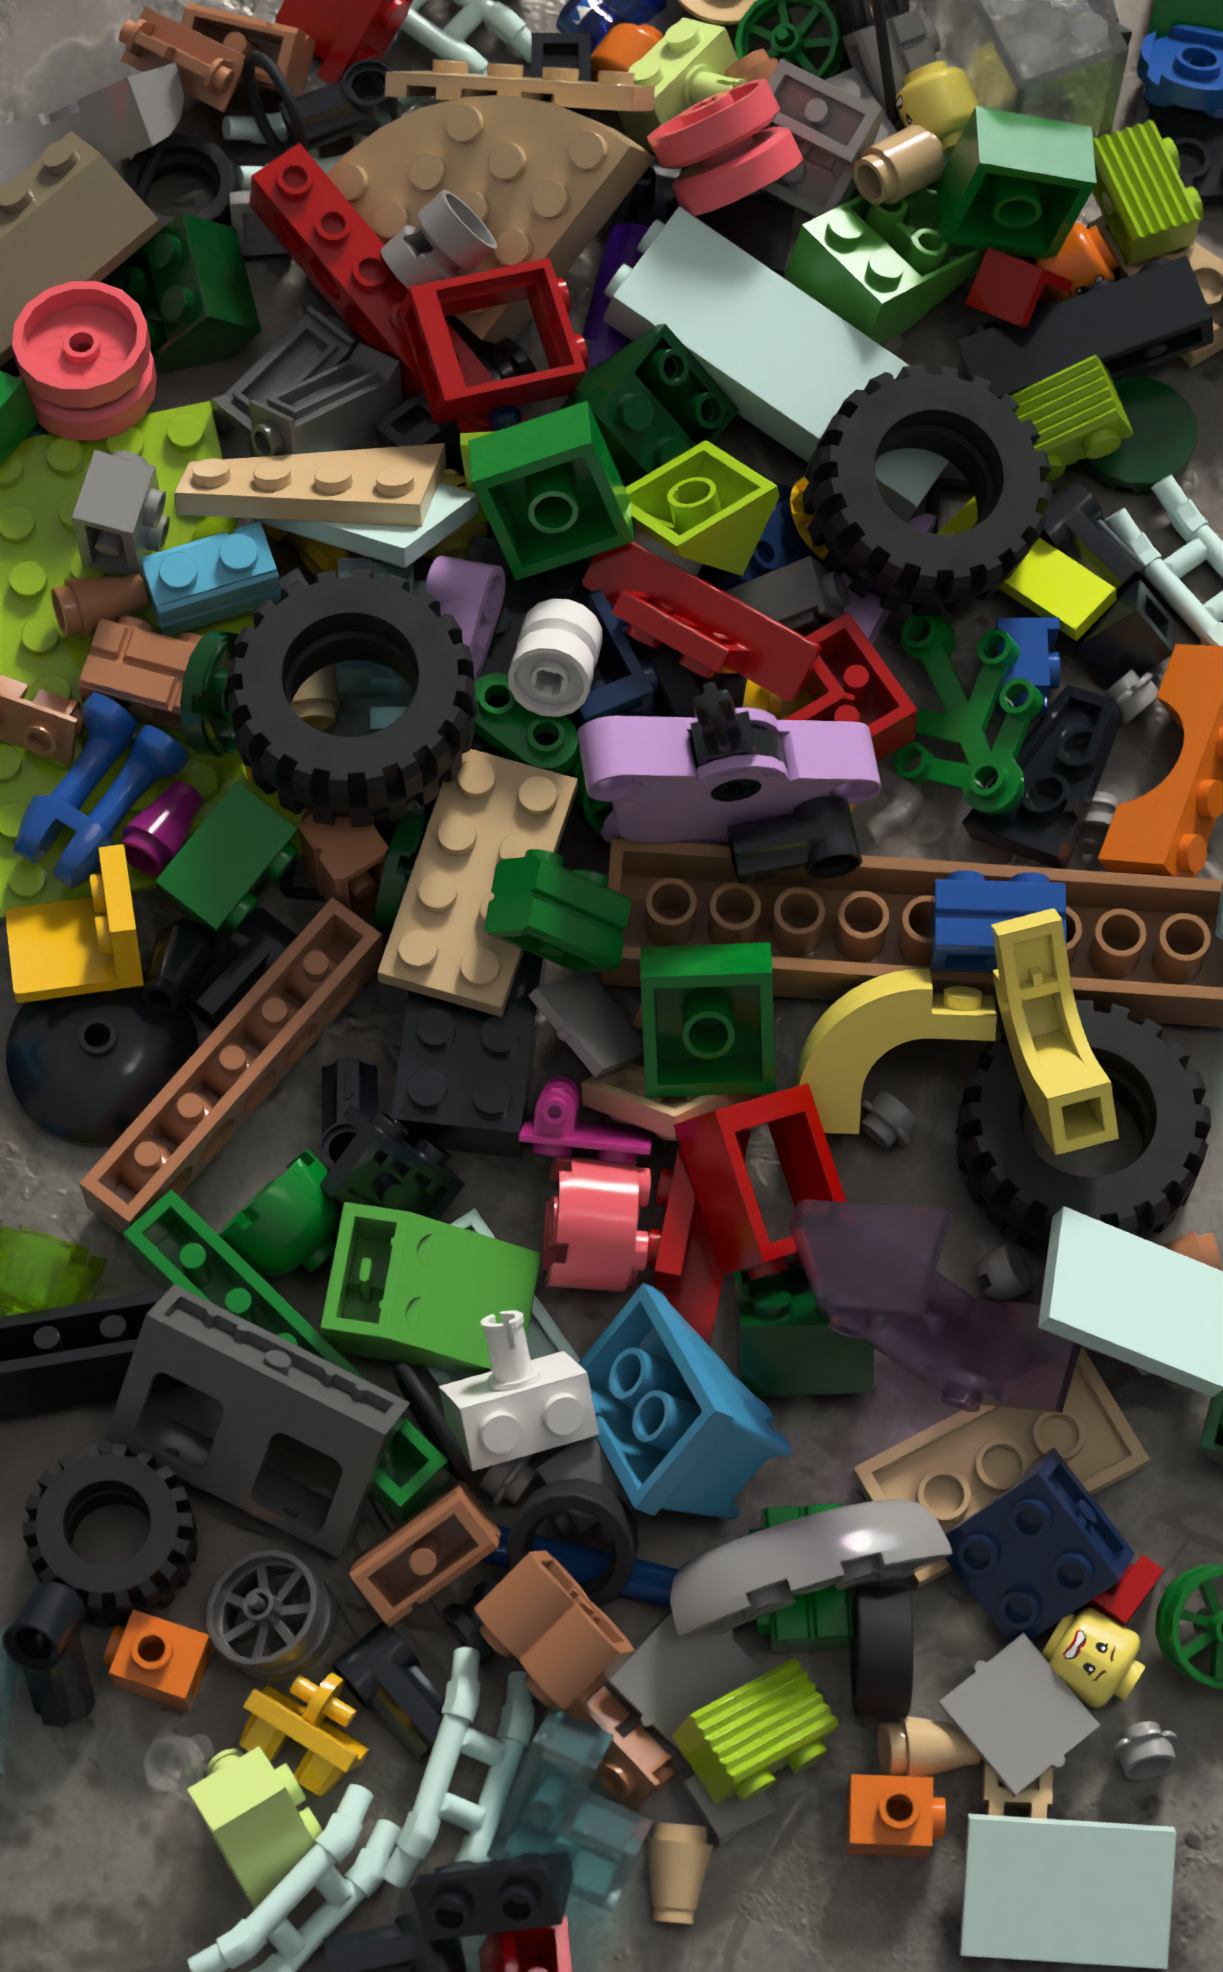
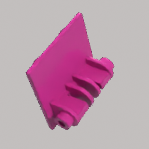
M566 1076L552 1077L544 1084L536 1104L535 1116H526L519 1134V1142L533 1143L532 1151L538 1154L570 1156L572 1154V1147L597 1149L599 1159L618 1163H634L637 1161V1154L650 1155L654 1132L639 1126L578 1120L580 1091L577 1084Z

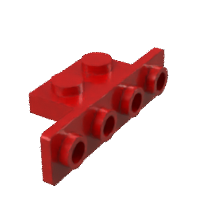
M636 542L595 554L582 580L585 588L592 592L601 589L605 598L615 604L611 613L629 623L625 631L628 635L654 648H660L662 642L682 653L678 660L681 665L707 678H713L715 672L738 673L786 701H794L798 698L821 653L819 644Z
M751 1130L736 1134L744 1163ZM678 1147L674 1169L662 1167L656 1206L667 1208L663 1229L650 1228L646 1267L655 1269L654 1288L663 1291L668 1302L711 1347L724 1275L721 1276L682 1150Z

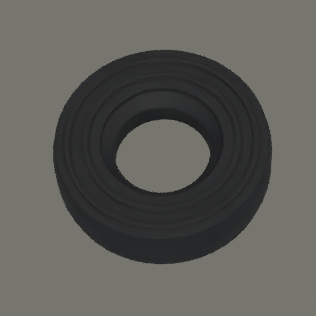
M638 640L633 641L631 647L636 657L646 656L655 671L659 690L654 692L653 700L661 717L696 718L692 698L702 693L692 672L678 662L681 653L663 642L660 648H654Z

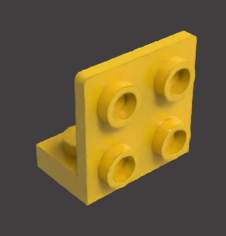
M124 844L98 847L102 873L89 875L92 897L13 907L5 911L13 991L16 1002L50 1000L59 997L144 986Z

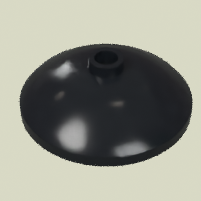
M142 970L144 986L25 1002L12 1024L7 1041V1073L14 1095L23 1111L36 1125L48 1134L78 1146L92 1148L111 1147L199 1048L193 1020L183 1001L172 1013H160L145 1004L142 999V991L145 987L147 972ZM104 1032L110 1036L109 1041L101 1047H92L87 1044L89 1037L94 1033Z

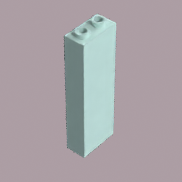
M680 206L666 224L659 219L654 221L637 247V250L644 255L633 269L624 263L604 292V295L611 299L603 318L604 322L632 341L658 324H666L739 409L737 414L806 462H809L819 439L833 415H836L843 401L856 389L864 390L870 379L884 372L891 373L894 379H896L902 367L910 366ZM915 448L897 449L880 455L875 462V477L884 501L901 520L907 522L949 461L936 453Z

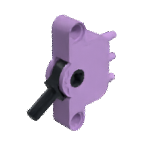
M715 682L703 684L704 693L692 698L696 718L605 716L583 724L577 731L587 793L589 797L595 800L612 801L613 811L606 818L601 829L602 838L611 843V838H624L637 842L729 844L727 838V826L790 815L802 803L824 796H840L847 799L849 805L873 798L882 789L871 732L866 724L848 721L776 720L773 714L762 709L735 708L730 691H718Z

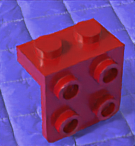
M284 0L276 15V23L299 28L315 40L314 54L323 60L316 75L328 84L343 80L347 69L360 60L375 59L382 61L394 35L406 19L413 0Z

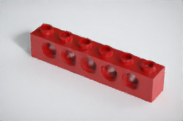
M299 142L251 176L249 206L364 345L400 361L401 384L404 395L409 399L419 391L424 393L399 313L408 289L395 276L383 259L380 250L385 245ZM445 319L466 387L496 381ZM518 406L456 419L461 433L499 431L528 420Z

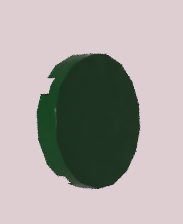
M1122 377L1113 380V383L1133 430V435L1130 438H1123L1119 448L1113 453L1095 459L1086 457V459H1081L1085 469L1104 485L1117 489L1118 485L1124 488H1133L1132 493H1149L1153 491L1151 487L1165 477L1172 474L1176 480L1186 471L1197 444V420L1188 402L1171 386L1149 377Z
M212 630L199 640L190 655L183 677L180 708L182 728L187 743L197 754L224 757L222 754H233L237 751L228 703L227 673L229 661L236 658L234 644L239 633Z
M407 810L408 816L400 818L380 882L374 924L378 932L386 935L391 934L430 818H427L428 815Z

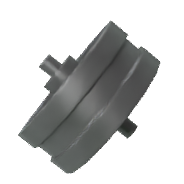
M275 1549L253 1552L233 1563L216 1582L207 1603L206 1627L214 1646L249 1676L269 1682L292 1679L313 1667L328 1649L337 1627V1604L329 1585L294 1554ZM292 1573L276 1595L273 1576ZM308 1583L310 1587V1603L291 1605ZM241 1610L249 1619L234 1628V1621L238 1611ZM306 1619V1620H305V1623H304V1625H303V1628H302V1630L300 1631V1628H301V1621H300V1620ZM258 1634L252 1658L241 1656L236 1647ZM274 1640L287 1644L286 1647L270 1655Z

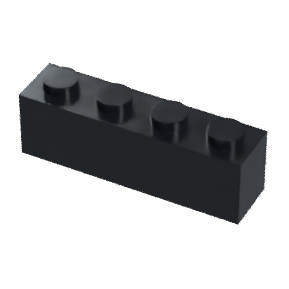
M1186 255L1172 261L1170 259L1152 261L1143 266L1137 274L1116 282L1102 280L1093 283L1085 288L1081 295L1059 303L1054 301L1039 303L1035 306L1026 327H1020L1010 322L1003 324L996 322L986 323L973 329L967 337L957 340L961 365L968 382H970L974 374L991 382L987 391L1001 399L1006 393L1010 396L1093 355H1097L1108 369L1112 380L1212 344L1214 343L1213 317Z
M169 1289L0 1317V1418L118 1398L145 1316ZM157 1373L151 1392L189 1385L168 1374Z

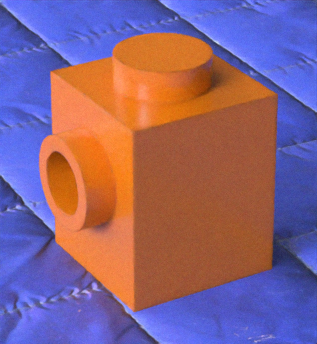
M133 1609L126 1627L116 1625L106 1647L104 1664L111 1666L109 1675L114 1687L191 1713L214 1648L208 1634Z
M851 1774L847 1785L846 1855L928 1858L933 1846V1839H944L946 1822L945 1798L933 1797V1777Z

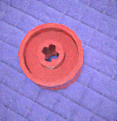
M766 78L753 80L700 101L656 128L647 136L661 168L676 169L691 165L675 178L671 188L679 206L693 216L721 208L765 187L794 169L804 159L789 128L773 127L760 131L775 119L780 110Z
M71 281L46 289L26 304L15 321L12 348L16 365L20 372V379L24 380L39 419L38 423L48 432L69 440L99 441L125 432L144 417L155 399L157 375L154 359L150 351L151 342L148 326L139 304L123 290L99 281Z

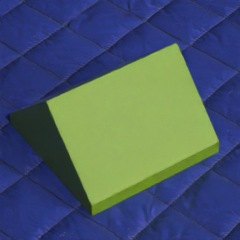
M707 440L625 488L630 499L632 524L679 557L743 576L780 497L777 485Z

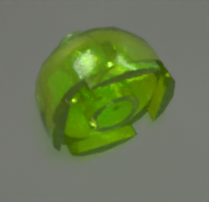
M0 1219V1317L91 1301L108 1261L106 1256L102 1254L90 1255L88 1262H85L89 1252L88 1248L20 1225L19 1229L15 1230L2 1225L3 1219Z

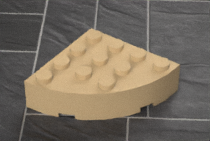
M511 95L469 96L422 107L380 127L344 154L326 175L384 245L406 224L418 227L419 220L417 214L445 189L459 197L472 209L489 229L498 246L472 272L461 269L459 276L550 258L556 278H563L656 156L620 131L554 103ZM528 299L455 314L454 316L481 340L496 344L505 337L511 338L514 341L533 317Z

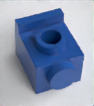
M1059 617L997 618L995 629L1007 632L1018 643L1020 648L1018 661L1008 670L1002 688L1007 682L1015 678H1024L1030 681L1041 692L1043 697L1042 708L1035 717L1041 716L1048 711L1047 697L1049 689H1059L1060 656L1059 652H1054L1060 630ZM1005 643L999 644L993 649L992 658L1002 654L1005 649ZM1028 692L1021 693L1016 698L1014 707H1019L1026 702ZM998 696L994 707L995 712H1006L1001 707Z

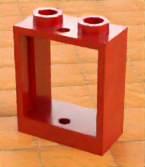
M550 258L409 287L399 313L434 424L571 395L575 392L584 373L588 369V351L582 335L579 333L574 334L568 316L571 309L569 290L562 277L556 278ZM528 299L550 369L466 387L444 317Z
M809 1083L717 1109L674 1125L721 1276L745 1268L748 1269L751 1280L789 1269L785 1258L786 1255L794 1253L797 1265L834 1254L832 1240L856 1233ZM764 1125L769 1126L802 1230L800 1234L772 1243L769 1241L736 1138L737 1133Z

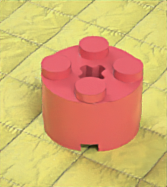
M555 1156L551 1165L549 1181H559L558 1195H552L551 1199H546L544 1214L542 1264L543 1270L549 1271L544 1280L545 1286L625 1292L627 1287H635L638 1270L644 1271L647 1261L648 1233L647 1231H637V1224L641 1207H647L651 1185L650 1168L637 1167L635 1162L618 1163L596 1158Z

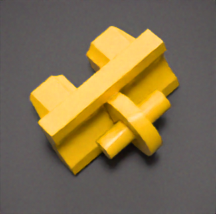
M333 1672L326 1677L319 1687L301 1675L296 1678L289 1692L308 1704L307 1707L272 1684L266 1685L262 1691L257 1688L253 1689L243 1706L251 1712V1715L247 1720L239 1745L249 1752L260 1746L269 1762H272L277 1758L288 1737L308 1748V1751L296 1769L294 1777L300 1785L318 1796L329 1793L346 1772L361 1766L371 1750L369 1746L325 1719L328 1716L347 1728L357 1712L338 1699L345 1680Z

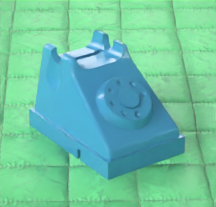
M643 1283L578 1363L588 1374L599 1429V1435H596L634 1509L653 1516L660 1509L734 1520L739 1517L740 1511L733 1499L767 1460L777 1456L787 1458L792 1452V1448L784 1434L770 1427L773 1425L775 1418L767 1405L740 1381L668 1302L662 1290Z

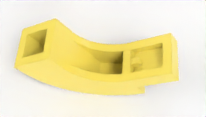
M1055 908L991 924L998 969L992 970L1006 1037L1025 1096L1047 1143L1054 1154L1059 1155L1119 1139L1111 1081L1099 1065L1089 1046L1075 1003L1062 918Z
M930 968L895 971L866 981L839 998L814 1025L799 1056L794 1087L809 1083L824 1133L859 1134L862 1089L867 1074L875 1062L890 1049L911 1040L954 1039L995 1041L997 1014L993 995H983L981 990L967 986H952L944 989L943 994L933 993Z

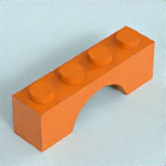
M1175 644L1156 697L1181 730L1184 731L1182 751L1172 771L1158 786L1143 796L1117 804L1098 856L1099 862L1108 872L1196 878L1197 873L1205 865L1207 845L1216 819L1223 813V646Z

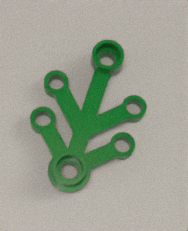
M936 613L934 616L913 615L905 622L902 628L901 643L903 649L917 663L925 666L947 714L917 708L915 735L961 745L969 764L937 759L920 743L910 742L899 748L893 760L894 769L897 774L913 785L931 782L963 790L966 802L979 813L986 815L1007 813L1018 805L1024 793V775L1022 769L1016 763V759L1030 721L1039 713L1043 704L1041 692L1027 679H1012L1002 688L1008 670L1018 661L1020 655L1019 645L1007 632L1001 629L990 630L979 639L977 655L983 664L969 699L950 659L957 642L954 629ZM930 629L928 636L924 640L918 642L920 636L926 630ZM1005 643V649L1002 654L996 658H991L993 649L997 645ZM1028 692L1026 702L1019 707H1014L1016 698L1021 693ZM999 696L1000 705L1007 712V715L993 748H991L985 731ZM922 756L920 765L915 770L908 771L911 760ZM998 774L996 783L991 788L985 789L987 782Z

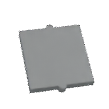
M591 973L575 974L537 987L529 995L530 999L557 1030L558 1038L570 1046L594 1077L644 1059L643 1036L636 1027L631 1026V1021L625 1015L626 1011L624 1008L613 1001Z
M671 1609L636 1646L635 1652L606 1681L639 1713L638 1723L640 1725L651 1726L682 1758H685L671 1737L685 1719L697 1710L758 1678L765 1671L732 1639L733 1630L723 1634L678 1638Z
M1024 1633L987 1663L983 1660L977 1661L973 1667V1674L937 1703L1013 1797L1018 1795L1049 1768L1060 1769L1065 1763L1064 1756L1101 1726L1062 1678L1053 1671L1052 1666Z

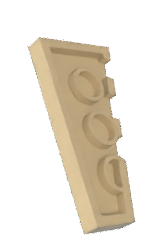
M433 60L432 71L386 72L385 96H436L438 100H454L469 96L511 95L550 102L569 108L654 111L655 86L634 85L635 73L599 71L598 82L578 81L579 69L543 67L542 78L523 77V65L487 63L486 75L468 73L467 61Z
M445 443L223 460L212 458L189 462L174 492L176 515L422 527L446 467Z

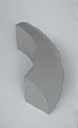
M176 63L125 77L105 88L76 100L77 103L48 114L51 123L47 124L42 113L0 127V187L6 182L15 179L41 157L48 146L61 140L70 131L97 150L110 165L137 154L169 137L181 119L184 101L180 73Z
M901 1498L883 1499L815 1513L752 1533L684 1563L673 1578L670 1596L674 1626L678 1638L723 1634L751 1620L793 1605L796 1602L794 1595L815 1592L833 1584L835 1589L840 1591L879 1581L906 1578L953 1553L938 1520L916 1502Z

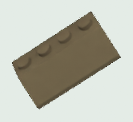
M72 131L61 140L48 146L41 157L15 179L6 182L0 187V367L14 356L12 348L14 323L28 302L46 289L71 281L101 282L164 228L159 219L108 161Z

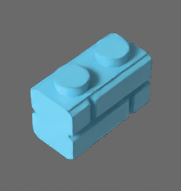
M260 521L236 528L234 533L230 535L223 532L140 558L146 590L161 634L165 636H172L256 610L266 600H271L274 604L282 601L279 575Z

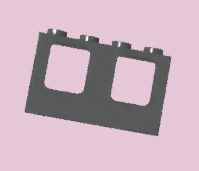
M174 1284L145 1316L105 1440L111 1443L128 1444L130 1453L136 1456L141 1449L154 1454L160 1467L167 1464L176 1476L186 1480L192 1487L207 1491L243 1509L251 1517L264 1520L302 1539L312 1548L323 1550L340 1558L367 1522L368 1518L361 1515L363 1506L386 1444L402 1426L410 1402ZM157 1373L168 1374L215 1398L221 1403L223 1416L214 1440L146 1406ZM284 1433L339 1462L342 1467V1476L333 1500L264 1466L274 1434Z

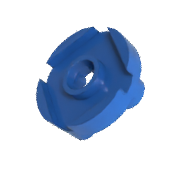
M1178 25L1171 26L1169 37H1161L1155 40L1156 31L1147 35L1142 42L1136 68L1138 78L1144 84L1143 97L1156 106L1168 107L1175 104L1185 108L1202 110L1211 117L1223 119V32L1202 26Z

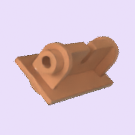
M146 6L139 21L127 20L124 23L119 34V41L126 44V50L121 58V62L142 72L176 63L184 93L222 112L226 111L241 78L245 55Z
M0 675V740L30 750L37 755L47 756L71 765L74 759L76 733L82 735L86 729L81 717V702L75 699L70 700L39 689L33 701L30 702L24 699L27 694L28 684Z
M604 1684L598 1687L578 1708L563 1710L558 1705L554 1708L549 1707L543 1718L552 1727L557 1740L567 1749L575 1751L598 1776L599 1782L606 1793L612 1798L621 1801L634 1816L640 1812L655 1789L657 1792L661 1791L677 1775V1772L670 1765L673 1760L672 1756L666 1753L641 1725L624 1738L616 1731L617 1728L628 1720L631 1714L605 1688Z

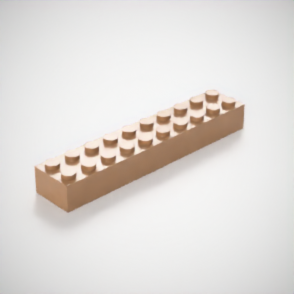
M611 838L608 888L627 896L632 903L627 929L621 933L625 940L620 966L615 968L614 971L602 972V985L641 987V947L771 942L773 996L837 1001L850 990L878 976L895 971L930 968L931 896L935 879H946L948 874L956 871H975L983 874L985 881H1010L1011 877L1016 874L1034 872L1048 876L1049 882L1065 883L1066 949L1075 1000H1093V1011L1109 1013L1111 1004L1128 1008L1130 1012L1127 1019L1130 1021L1144 1022L1145 1019L1149 1018L1155 1023L1223 1028V880L861 855L863 861L857 869L836 878L814 879L809 877L806 872L738 884L733 872L729 846L678 842H637ZM930 969L933 993L943 994L944 989L952 986L973 987L981 990L983 995H993L996 1012H1000L993 972L931 971Z

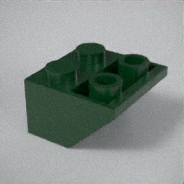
M181 213L107 276L108 285L123 290L141 308L148 326L151 342L150 351L154 359L156 375L224 361L262 331L236 228Z
M658 324L591 369L579 383L575 392L568 397L559 409L588 401L625 488L705 440L714 444L739 411L737 406L666 324Z
M830 1256L820 1258L813 1263H803L797 1265V1263H787L789 1269L751 1280L747 1268L733 1272L739 1379L756 1397L874 1393V1318L863 1261H850L846 1258Z

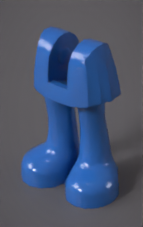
M91 692L81 710V717L88 731V739L81 754L50 795H38L32 798L25 811L13 848L15 854L36 864L46 855L65 826L74 830L76 833L61 854L53 872V877L71 889L81 885L90 878L89 875H93L101 869L98 847L115 845L110 839L123 817L147 789L157 780L177 775L191 758L187 750L165 732L150 725H145L140 731L137 721L128 711L112 699L97 692ZM134 741L126 764L92 812L87 816L79 811L105 773Z

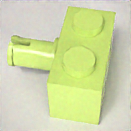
M682 18L666 31L665 36L641 60L635 62L629 68L628 72L635 73L634 85L655 86L654 111L617 110L628 138L647 151L654 153L647 136L656 128L700 101L749 82L742 78L735 79L724 76L726 70L738 61L725 27Z
M260 1746L246 1754L237 1749H226L219 1752L207 1765V1777L187 1789L228 1867L254 1910L316 1844L315 1839L323 1832L309 1807L298 1812L296 1805L305 1801L306 1797L287 1764L285 1763L274 1770Z

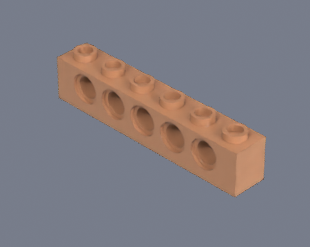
M332 897L81 1180L79 1184L87 1208L124 1236L123 1233L170 1189L180 1197L378 971L384 954L382 934Z

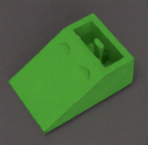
M937 180L894 204L881 203L875 205L860 195L802 224L785 276L798 289L881 345L911 328L978 270L987 249L939 241ZM952 255L959 257L949 263V258Z
M344 1202L321 1323L322 1337L338 1353L479 1375L490 1372L492 1368L485 1334L481 1327V1320L493 1314L496 1318V1323H502L499 1312H522L527 1341L541 1253L412 1212Z

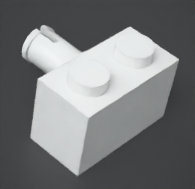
M519 1311L499 1312L502 1323H496V1318L493 1314L481 1320L492 1371L439 1386L446 1423L472 1471L599 1435L587 1372L565 1351L530 1360L523 1326L524 1317L523 1313Z

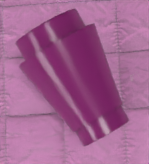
M174 781L168 789L126 825L122 830L124 839L120 843L124 844L126 861L147 875L160 876L185 845L199 810L204 805V800L200 793L184 782Z

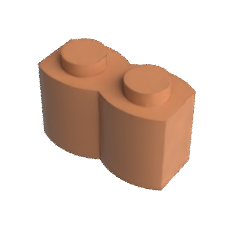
M545 1550L529 1552L474 1608L484 1623L480 1627V1633L483 1638L502 1656L509 1657L513 1654L519 1659L528 1672V1675L524 1678L525 1684L539 1701L550 1708H554L556 1705L563 1710L578 1708L635 1652L618 1627L589 1600L575 1579Z

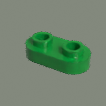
M490 673L475 681V733L510 760L559 774H564L573 766L578 754L577 730L568 717L565 715L560 717L541 716L525 709L515 700L509 689L508 674ZM500 695L509 702L503 707L494 708L488 705L486 701L492 696ZM541 733H551L557 737V741L551 745H541L536 742L535 738Z

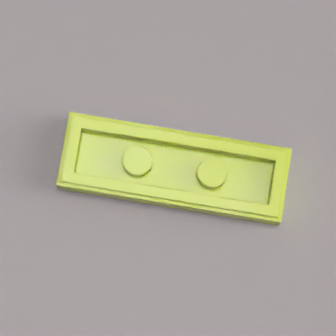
M975 495L936 534H956L973 528L977 522ZM1040 537L1010 578L1005 579L999 587L1004 593L1041 618L1059 617L1060 631L1075 641L1117 601L1115 587Z

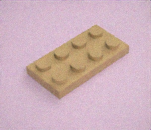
M473 749L462 754V768L454 780L447 783L442 782L439 796L431 814L377 972L378 982L496 1016H503L524 950L493 937L483 930L488 903L494 898L491 888L496 864L501 862V859L525 857V852L529 849H541L557 853L578 789L577 778Z
M1084 1347L1072 1352L1071 1355L1043 1367L853 1467L852 1475L868 1502L901 1498L919 1503L938 1520L943 1532L946 1533L1017 1485L1033 1461L1053 1447L1091 1496L1147 1467L1150 1458ZM943 1558L910 1575L918 1589L953 1569L946 1559Z

